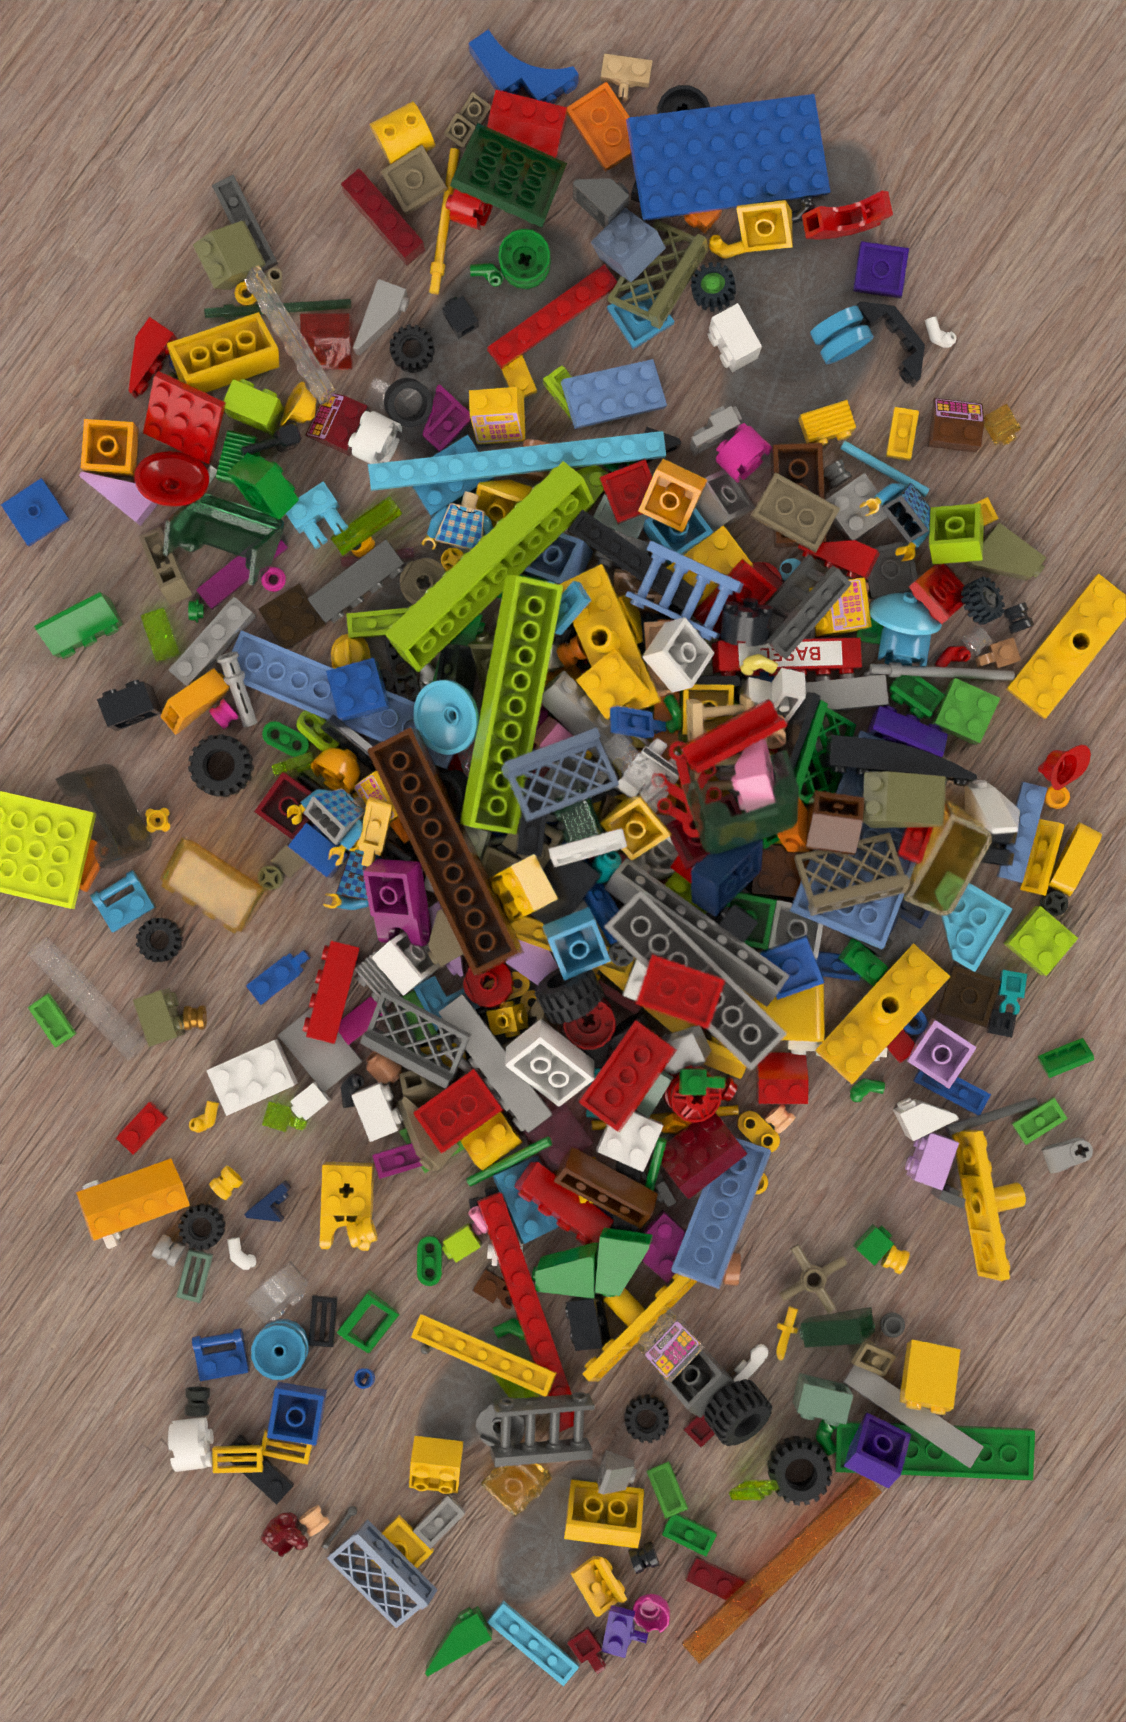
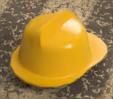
M304 382L298 383L291 392L284 408V416L280 426L284 425L287 420L304 423L307 420L314 419L316 414V397L306 388Z
M345 634L336 639L332 645L331 662L333 669L370 659L369 646L364 638L350 639L348 634Z

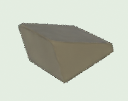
M287 843L271 862L291 878L306 860L289 848Z

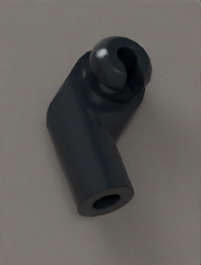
M809 196L800 200L802 208L792 211V224L802 222V214L815 208L812 197Z
M358 1073L351 1074L341 1084L343 1108L355 1106L351 1095L364 1085V1077Z

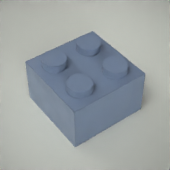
M626 208L591 241L600 260L630 283L666 249L657 230Z

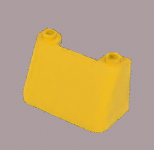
M824 983L778 1000L775 996L767 1007L744 991L787 1033L781 1040L824 1042Z

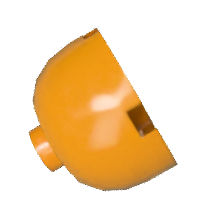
M329 748L319 754L311 763L313 773L317 777L321 774L326 779L323 784L332 791L343 789L350 794L354 790V785L360 779V768L356 761L357 757L348 749L344 751L339 748Z

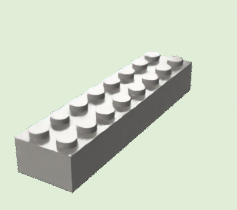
M641 890L604 926L646 969L651 955L724 979L725 983L708 1030L747 1069L752 1070L787 1034Z

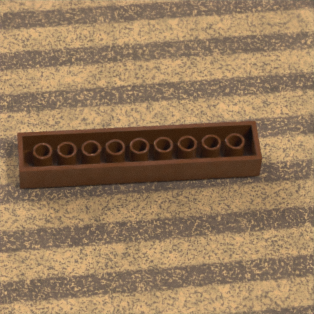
M410 727L367 749L473 975H481L523 954L524 950L504 912L498 896L492 889V883L464 825L460 824L461 818L419 730Z

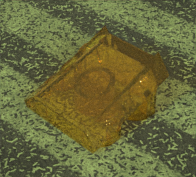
M540 1463L495 1467L481 1482V1486L516 1517L526 1509L533 1499L538 1498L542 1494L545 1486L552 1478L550 1471L546 1470Z

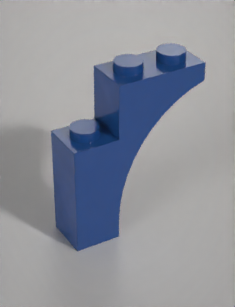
M489 29L468 43L470 54L495 90L517 94L521 87H523L530 98L554 104L560 95L571 93L579 83V74L574 66L562 69H544L526 64L508 53L497 42Z

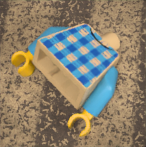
M464 491L461 505L450 503L449 507H443L431 518L427 535L423 539L422 545L425 546L427 540H430L433 543L432 550L436 548L439 542L469 550L475 547L478 541L493 529L491 519L485 516V512L475 509L479 495Z

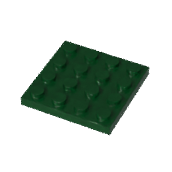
M477 123L450 186L462 193L478 198L484 203L498 207L506 213L513 214L531 224L542 227L567 163Z

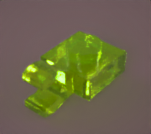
M269 1101L262 1125L283 1132L287 1131L288 1126L303 1131L308 1120L304 1118L299 1119L297 1116L292 1115L293 1111L290 1106Z

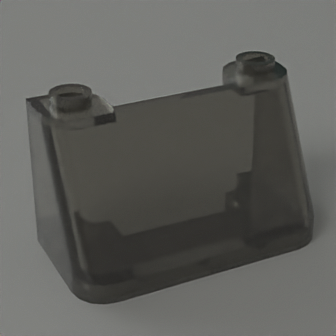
M100 764L69 772L56 778L61 791L65 795L76 797L85 793L107 835L106 838L97 842L94 847V855L101 868L114 869L140 856L151 848L152 837L147 831L146 825L118 770L114 766Z

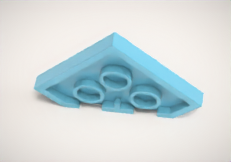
M947 871L935 894L952 960L975 972L1011 913L1012 908L954 873Z

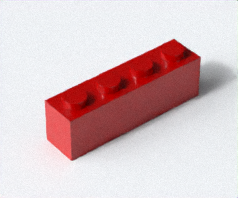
M331 941L329 946H324L321 959L326 960L323 970L318 969L315 983L319 984L317 994L312 993L309 1007L313 1008L311 1018L306 1017L302 1030L307 1032L306 1038L335 1045L360 950L359 947Z
M530 1162L514 1185L519 1190L518 1195L528 1202L532 1200L536 1203L538 1211L545 1216L550 1217L551 1215L557 1219L556 1224L567 1232L571 1230L577 1235L575 1239L581 1244L599 1243L603 1228H609L614 1220L592 1203H589L588 1200L585 1203H580L579 1195L554 1182L556 1175L539 1162Z

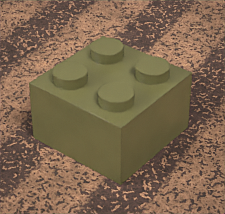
M170 988L133 999L149 1047L186 1034L183 1015L179 1016L176 1007L179 1006L177 995L175 992H171Z

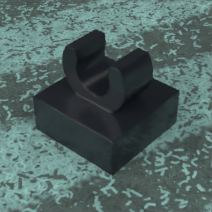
M992 1009L986 1032L1012 1038L1017 1015L1006 1011L1000 1013L999 1010Z

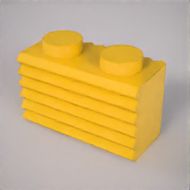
M848 400L800 414L798 418L806 443H822L824 446L828 444L830 439L837 438L840 441L851 437V433L856 429Z

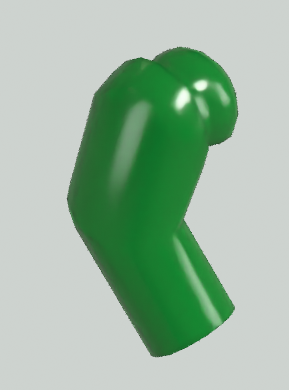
M511 1318L493 1327L498 1339L511 1333L519 1337L520 1340H525L518 1319Z

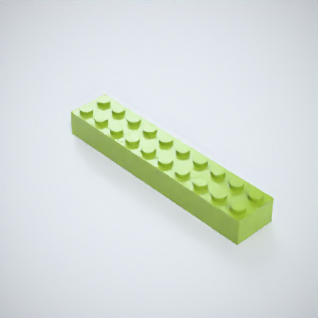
M564 461L557 467H554L540 484L535 485L532 491L522 501H519L505 518L500 519L496 526L478 541L475 547L465 553L452 569L446 571L443 577L433 587H430L418 602L411 605L398 621L390 625L384 634L399 655L418 673L504 590L506 575L519 576L573 524L581 510L586 511L594 503L584 478Z
M506 575L460 824L474 828L517 834L521 807L508 778L504 777L501 768L505 762L532 752L563 590L562 585ZM521 775L515 778L519 787L523 788L524 778L527 779V776Z

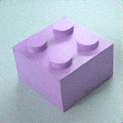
M935 1132L915 1140L913 1146L916 1147L914 1154L908 1157L905 1169L908 1170L907 1175L917 1182L943 1190L959 1143L950 1137Z

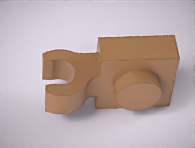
M1013 637L989 645L990 653L975 658L977 668L994 662L995 668L998 669L1021 661Z

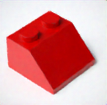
M769 1052L756 1065V1102L758 1104H808L806 1055L792 1054L791 1052Z

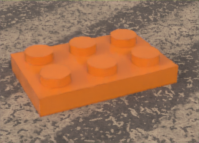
M607 82L567 107L568 116L605 172L632 155L626 120L630 116Z

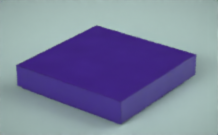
M861 241L853 292L901 298L909 248Z

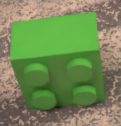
M954 678L949 682L944 693L945 696L941 700L931 724L941 727L942 731L973 745L980 744L1000 698Z

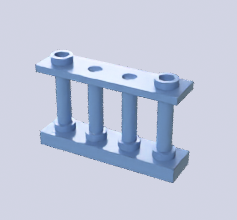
M650 541L647 550L653 553L651 556L653 560L637 594L627 591L625 596L631 598L630 603L644 609L646 605L674 619L685 617L698 630L702 638L709 641L712 637L719 638L720 633L713 631L716 621L729 594L732 595L733 591L740 593L744 583L665 546ZM667 559L675 563L673 567L675 571L658 605L646 599L661 564L665 563ZM688 570L697 573L696 579L698 580L680 615L669 610L668 607L684 573L687 574ZM712 580L720 584L718 587L720 591L703 626L690 619L706 584H710Z

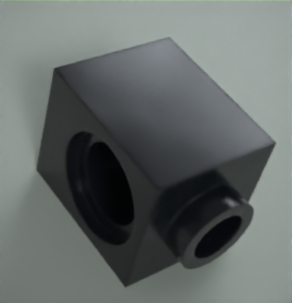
M464 296L460 298L453 297L444 304L445 307L442 308L443 315L458 339L479 327L478 319Z
M735 903L732 908L727 905L719 916L722 919L719 926L743 943L759 922L758 919Z

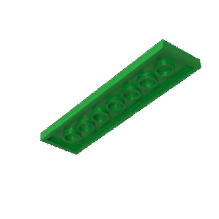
M847 1421V1424L839 1423V1426H836L835 1472L856 1473L844 1467L849 1446L861 1421ZM889 1423L911 1434L901 1475L1033 1481L1034 1429L952 1425L983 1446L972 1467L968 1468L904 1423Z

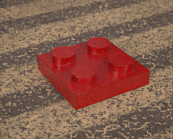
M646 460L599 477L617 525L643 515L638 510L653 478Z

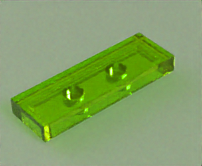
M388 496L348 524V528L345 531L341 529L339 535L334 534L330 539L342 556H344L403 513L393 499Z

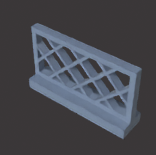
M597 727L504 763L501 770L504 777L508 778L526 821L533 820L619 786L616 775L599 740L601 735ZM596 748L599 755L597 764L584 759L587 750ZM569 757L578 761L574 772L561 767L564 759ZM581 763L594 768L591 779L577 774ZM547 766L556 770L552 781L538 776L542 767ZM597 771L606 773L610 783L602 785L595 782L594 778ZM558 772L572 777L568 788L554 783ZM524 775L533 779L529 790L519 787L515 778ZM575 779L589 784L585 793L579 794L571 790ZM535 781L549 786L545 797L531 792ZM552 787L566 793L563 801L557 803L548 799ZM529 796L543 802L540 810L530 813L526 804Z
M368 1519L327 1557L395 1628L399 1627L419 1609L423 1610L428 1606L438 1590ZM353 1542H355L363 1551L354 1550ZM337 1555L349 1556V1563L342 1562ZM355 1557L364 1558L365 1566L356 1565ZM371 1560H373L380 1568L371 1567ZM356 1572L366 1573L367 1581L360 1580L356 1576ZM372 1574L382 1576L383 1584L373 1582ZM388 1577H390L398 1586L389 1585ZM373 1589L384 1591V1598L377 1597ZM389 1592L400 1594V1601L390 1600ZM405 1595H408L416 1604L406 1602ZM391 1607L401 1608L402 1616L398 1618L391 1611Z

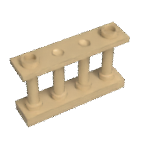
M744 694L740 695V705L705 708L702 702L697 699H686L688 742L706 733L703 730V720H706V718L739 715L754 707V702ZM741 754L732 755L715 766L735 765ZM689 766V774L691 784L693 787L694 783L696 782L701 773L697 774ZM732 779L708 781L695 802H705L706 792L711 787H717L720 790L734 789Z

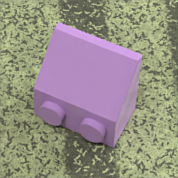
M931 1017L926 1029L917 1038L907 1061L945 1087L950 1088L977 1047Z

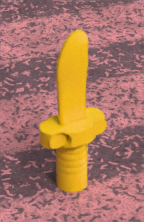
M791 1306L788 1307L784 1323L777 1324V1329L782 1330L776 1349V1355L780 1361L784 1359L790 1334H797L798 1328L793 1326L798 1309Z

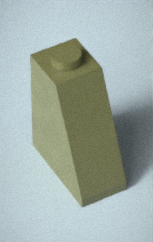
M998 523L983 541V561H970L965 566L970 569L1027 581L1032 576L1037 578L1043 571L1045 566L1042 563L1046 557L1001 523Z

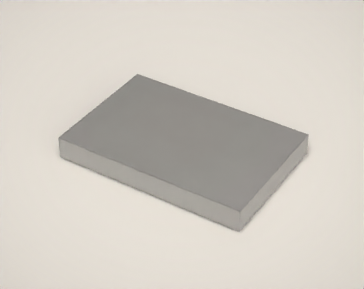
M311 1008L278 1036L322 1091L325 1092L363 1060L351 1045L344 1041L339 1032L335 1045L306 1038L307 1032L302 1030L306 1017L311 1018L313 1008Z

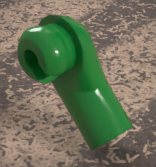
M470 264L471 277L483 276L494 287L502 284L503 274L494 264Z
M668 695L663 699V702L670 712L672 719L666 721V728L669 733H674L677 730L679 732L683 727V710L675 696Z
M863 1078L852 1086L850 1099L858 1103L869 1092L883 1094L885 1082Z
M823 1419L818 1425L816 1439L826 1455L830 1456L836 1452V1446L831 1440L833 1429L835 1430L836 1426L825 1423V1419Z

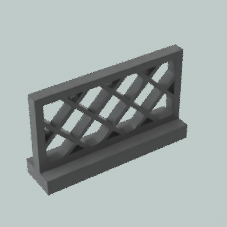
M384 989L378 1000L368 1030L362 1036L360 1043L446 1089L457 1077V1069L471 1034ZM386 999L394 1002L397 1011L388 1013L385 1006ZM411 1011L415 1013L419 1022L410 1024L405 1012ZM399 1015L404 1027L395 1029L390 1017ZM385 1019L389 1031L383 1032L376 1028L379 1020ZM434 1023L437 1025L440 1034L431 1036L427 1024ZM421 1026L426 1038L416 1040L412 1028ZM406 1030L411 1042L404 1043L400 1041L397 1033ZM454 1034L462 1038L460 1046L453 1047L448 1036ZM443 1038L447 1049L438 1052L433 1040ZM428 1042L432 1054H424L419 1044ZM449 1053L453 1061L452 1067L443 1064L440 1056Z

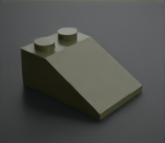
M864 772L863 823L870 828L944 827L946 777L899 772Z

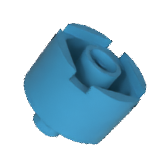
M884 627L881 633L878 660L880 661L884 658L887 665L890 662L901 663V665L912 666V664H919V666L925 667L928 660L931 634L911 635Z

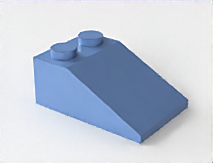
M562 533L522 573L530 577L545 579L558 585L582 574L594 551L583 540Z

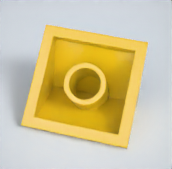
M786 200L737 206L745 252L793 247L792 210Z
M641 796L624 798L601 821V825L607 832L618 829L623 830L627 846L622 848V850L631 861L671 836V832Z

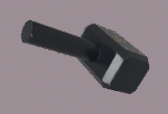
M292 422L278 427L271 438L240 447L243 457L247 453L252 455L276 447L277 451L282 453L296 448L302 438L297 425Z

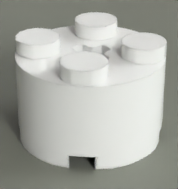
M365 411L360 419L361 426L358 432H354L349 440L348 445L352 447V454L369 464L389 462L399 444L400 439L396 438L397 431L402 433V426L400 423L380 413Z
M206 1417L172 1421L173 1424H170L168 1431L169 1450H173L175 1458H170L174 1471L179 1472L212 1467V1452L210 1451L209 1444H213L214 1436L212 1429H208Z

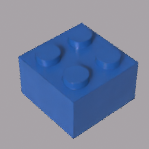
M375 658L326 671L338 719L345 722L391 709L379 663Z
M306 823L288 845L289 848L328 878H332L349 856L345 851L343 862L336 866V861L340 858L339 855L334 854L328 860L330 850L334 847H339L341 844L335 845L315 824Z
M278 1382L274 1390L267 1438L316 1446L320 1437L327 1390Z

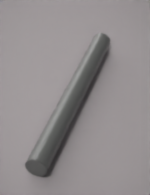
M1033 1097L947 1125L945 1130L948 1135H952L1038 1107V1101Z

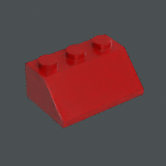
M495 90L487 127L557 158L567 120V107Z

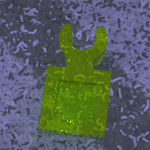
M312 752L271 766L274 775H280L282 772L286 773L296 769L300 773L311 769V763L315 757Z

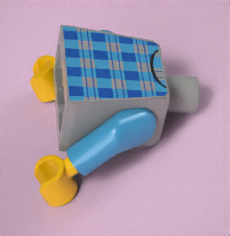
M318 789L302 800L300 806H290L287 809V817L297 814L292 818V824L297 825L302 821V813L304 812L335 845L340 843L339 847H334L330 850L328 857L329 860L332 855H339L340 858L336 861V866L343 862L346 849L349 851L361 836L365 803L360 797L353 799L343 789L334 791Z

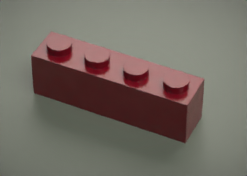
M360 168L341 183L345 196L406 266L425 251L424 242Z

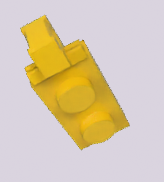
M369 797L362 824L363 830L358 842L359 850L364 851L361 865H371L375 861L376 855L381 856L384 850L393 810L391 802Z

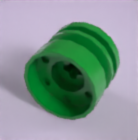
M529 229L513 231L504 238L499 247L498 259L503 277L507 282L518 289L527 290L535 288L544 282L550 272L551 264L550 251L545 239L539 233ZM525 257L526 260H529V266L526 267L524 264H521V258Z

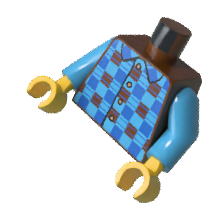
M359 840L349 850L350 853L336 894H325L332 897V903L330 905L323 904L324 907H337L347 910L369 907L363 870L368 866L361 865L364 851L359 850ZM376 855L375 861H376L377 859H383V858H382L381 856H379V855Z

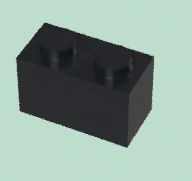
M595 1294L594 1299L575 1296L566 1302L565 1313L570 1321V1339L574 1344L575 1351L603 1348L611 1338L602 1294Z

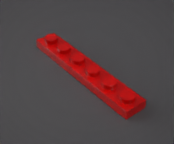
M604 264L487 347V351L501 369L505 368L612 292L617 284V280Z

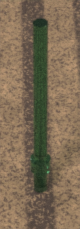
M351 299L246 306L224 304L223 307L204 308L205 318L225 317V319H235V316H247L258 312L262 315L352 309Z

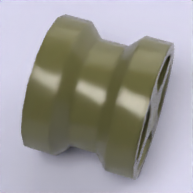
M265 866L258 873V882L264 889L276 890L282 886L284 874L276 866Z

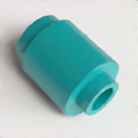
M615 850L597 855L591 863V866L602 874L597 883L609 881L621 865V857Z

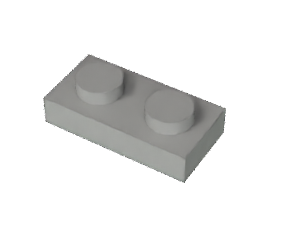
M447 1494L413 1528V1532L431 1549L465 1515L466 1511Z

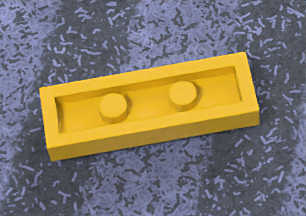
M1039 819L1020 890L1046 896L1064 824Z

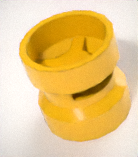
M226 1165L221 1170V1176L213 1178L209 1186L219 1197L227 1200L232 1195L233 1188H239L244 1181L235 1170Z
M371 1217L364 1218L362 1222H359V1225L355 1222L346 1224L348 1237L353 1248L361 1246L362 1240L370 1243L378 1240Z

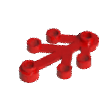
M676 741L671 744L669 755L676 761L682 789L669 782L667 777L661 773L655 774L652 777V785L657 789L665 790L684 802L687 814L674 807L672 801L667 798L660 799L657 803V808L661 813H668L682 822L683 830L688 836L698 838L706 833L708 829L706 817L714 804L722 798V792L719 788H709L706 792L707 799L697 811L695 801L709 779L715 776L717 768L715 765L712 766L713 773L710 775L705 774L704 771L701 772L692 787L684 754L682 753V755L677 756L674 753L676 747L685 743ZM657 777L664 778L663 785H656L655 780ZM712 790L719 792L717 799L710 798ZM664 801L669 802L670 805L666 811L661 809V803ZM693 820L699 821L700 824L696 830H693L690 826Z

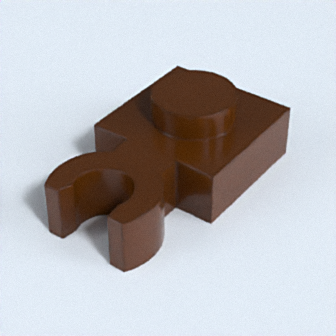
M485 1269L472 1291L491 1303H494L496 1298L501 1300L504 1308L511 1309L512 1307L505 1299L509 1295L508 1289L503 1288L506 1284L505 1280L490 1270Z

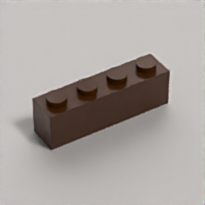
M571 1147L561 1160L554 1180L555 1183L638 1228H641L652 1216L658 1193L574 1147Z

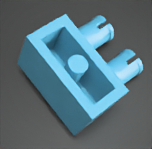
M324 481L300 496L299 501L286 513L299 534L304 531L314 549L321 547L317 539L323 545L328 541L316 524L321 519L325 518L335 535L341 533L337 525H340L343 531L348 528V525L336 510L340 507Z

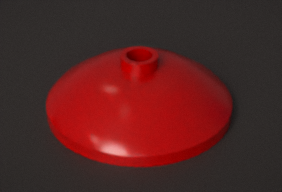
M165 451L144 458L135 469L134 481L137 490L148 500L163 506L179 507L191 504L203 497L209 487V473L204 464L198 459L181 452Z

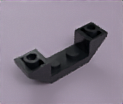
M860 301L856 304L863 315L860 325H868L869 328H872L884 318L885 326L892 334L896 333L904 351L912 354L900 364L898 369L900 370L899 375L906 384L910 383L912 387L916 386L921 379L925 349L924 342L896 306Z

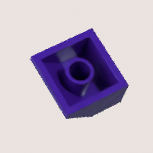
M866 1413L849 1446L844 1467L889 1489L901 1476L911 1434Z

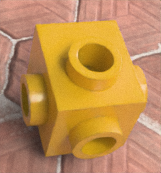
M507 1001L499 1005V1008L487 1011L490 1030L494 1035L505 1033L506 1038L520 1035L521 1029L528 1028V1014L524 1009L523 1003L514 1005L513 1001Z

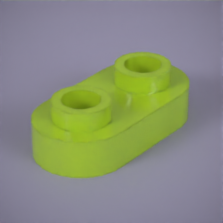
M305 710L297 719L296 725L298 730L321 751L337 748L339 743L320 728L326 720Z

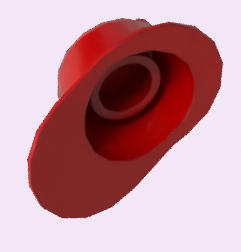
M1080 744L1068 751L1053 750L1048 754L1045 761L1038 766V771L1043 774L1046 780L1051 782L1054 790H1060L1078 779L1085 772L1090 763V749L1086 745Z

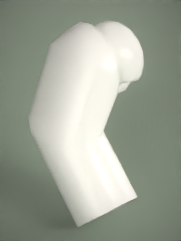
M937 317L925 320L932 343L943 348H949L956 342V335L953 332L940 330Z

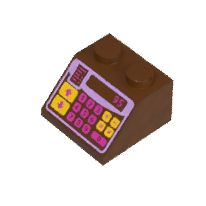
M934 398L928 447L976 453L982 446L984 429L983 404Z

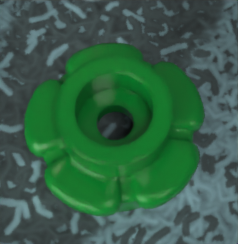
M196 599V601H189L188 620L198 623L199 618H204V604H199V599Z

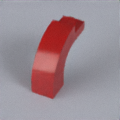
M880 191L864 200L846 206H818L802 214L806 239H833L857 234L881 225L880 221L893 216L889 192Z

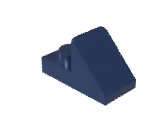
M284 1180L244 1215L250 1219L282 1222L285 1218L273 1203L275 1202L279 1205L288 1198L287 1191L291 1186Z

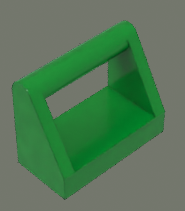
M369 1289L340 1326L337 1334L363 1351L370 1353L400 1314ZM371 1304L388 1314L365 1343L351 1330Z

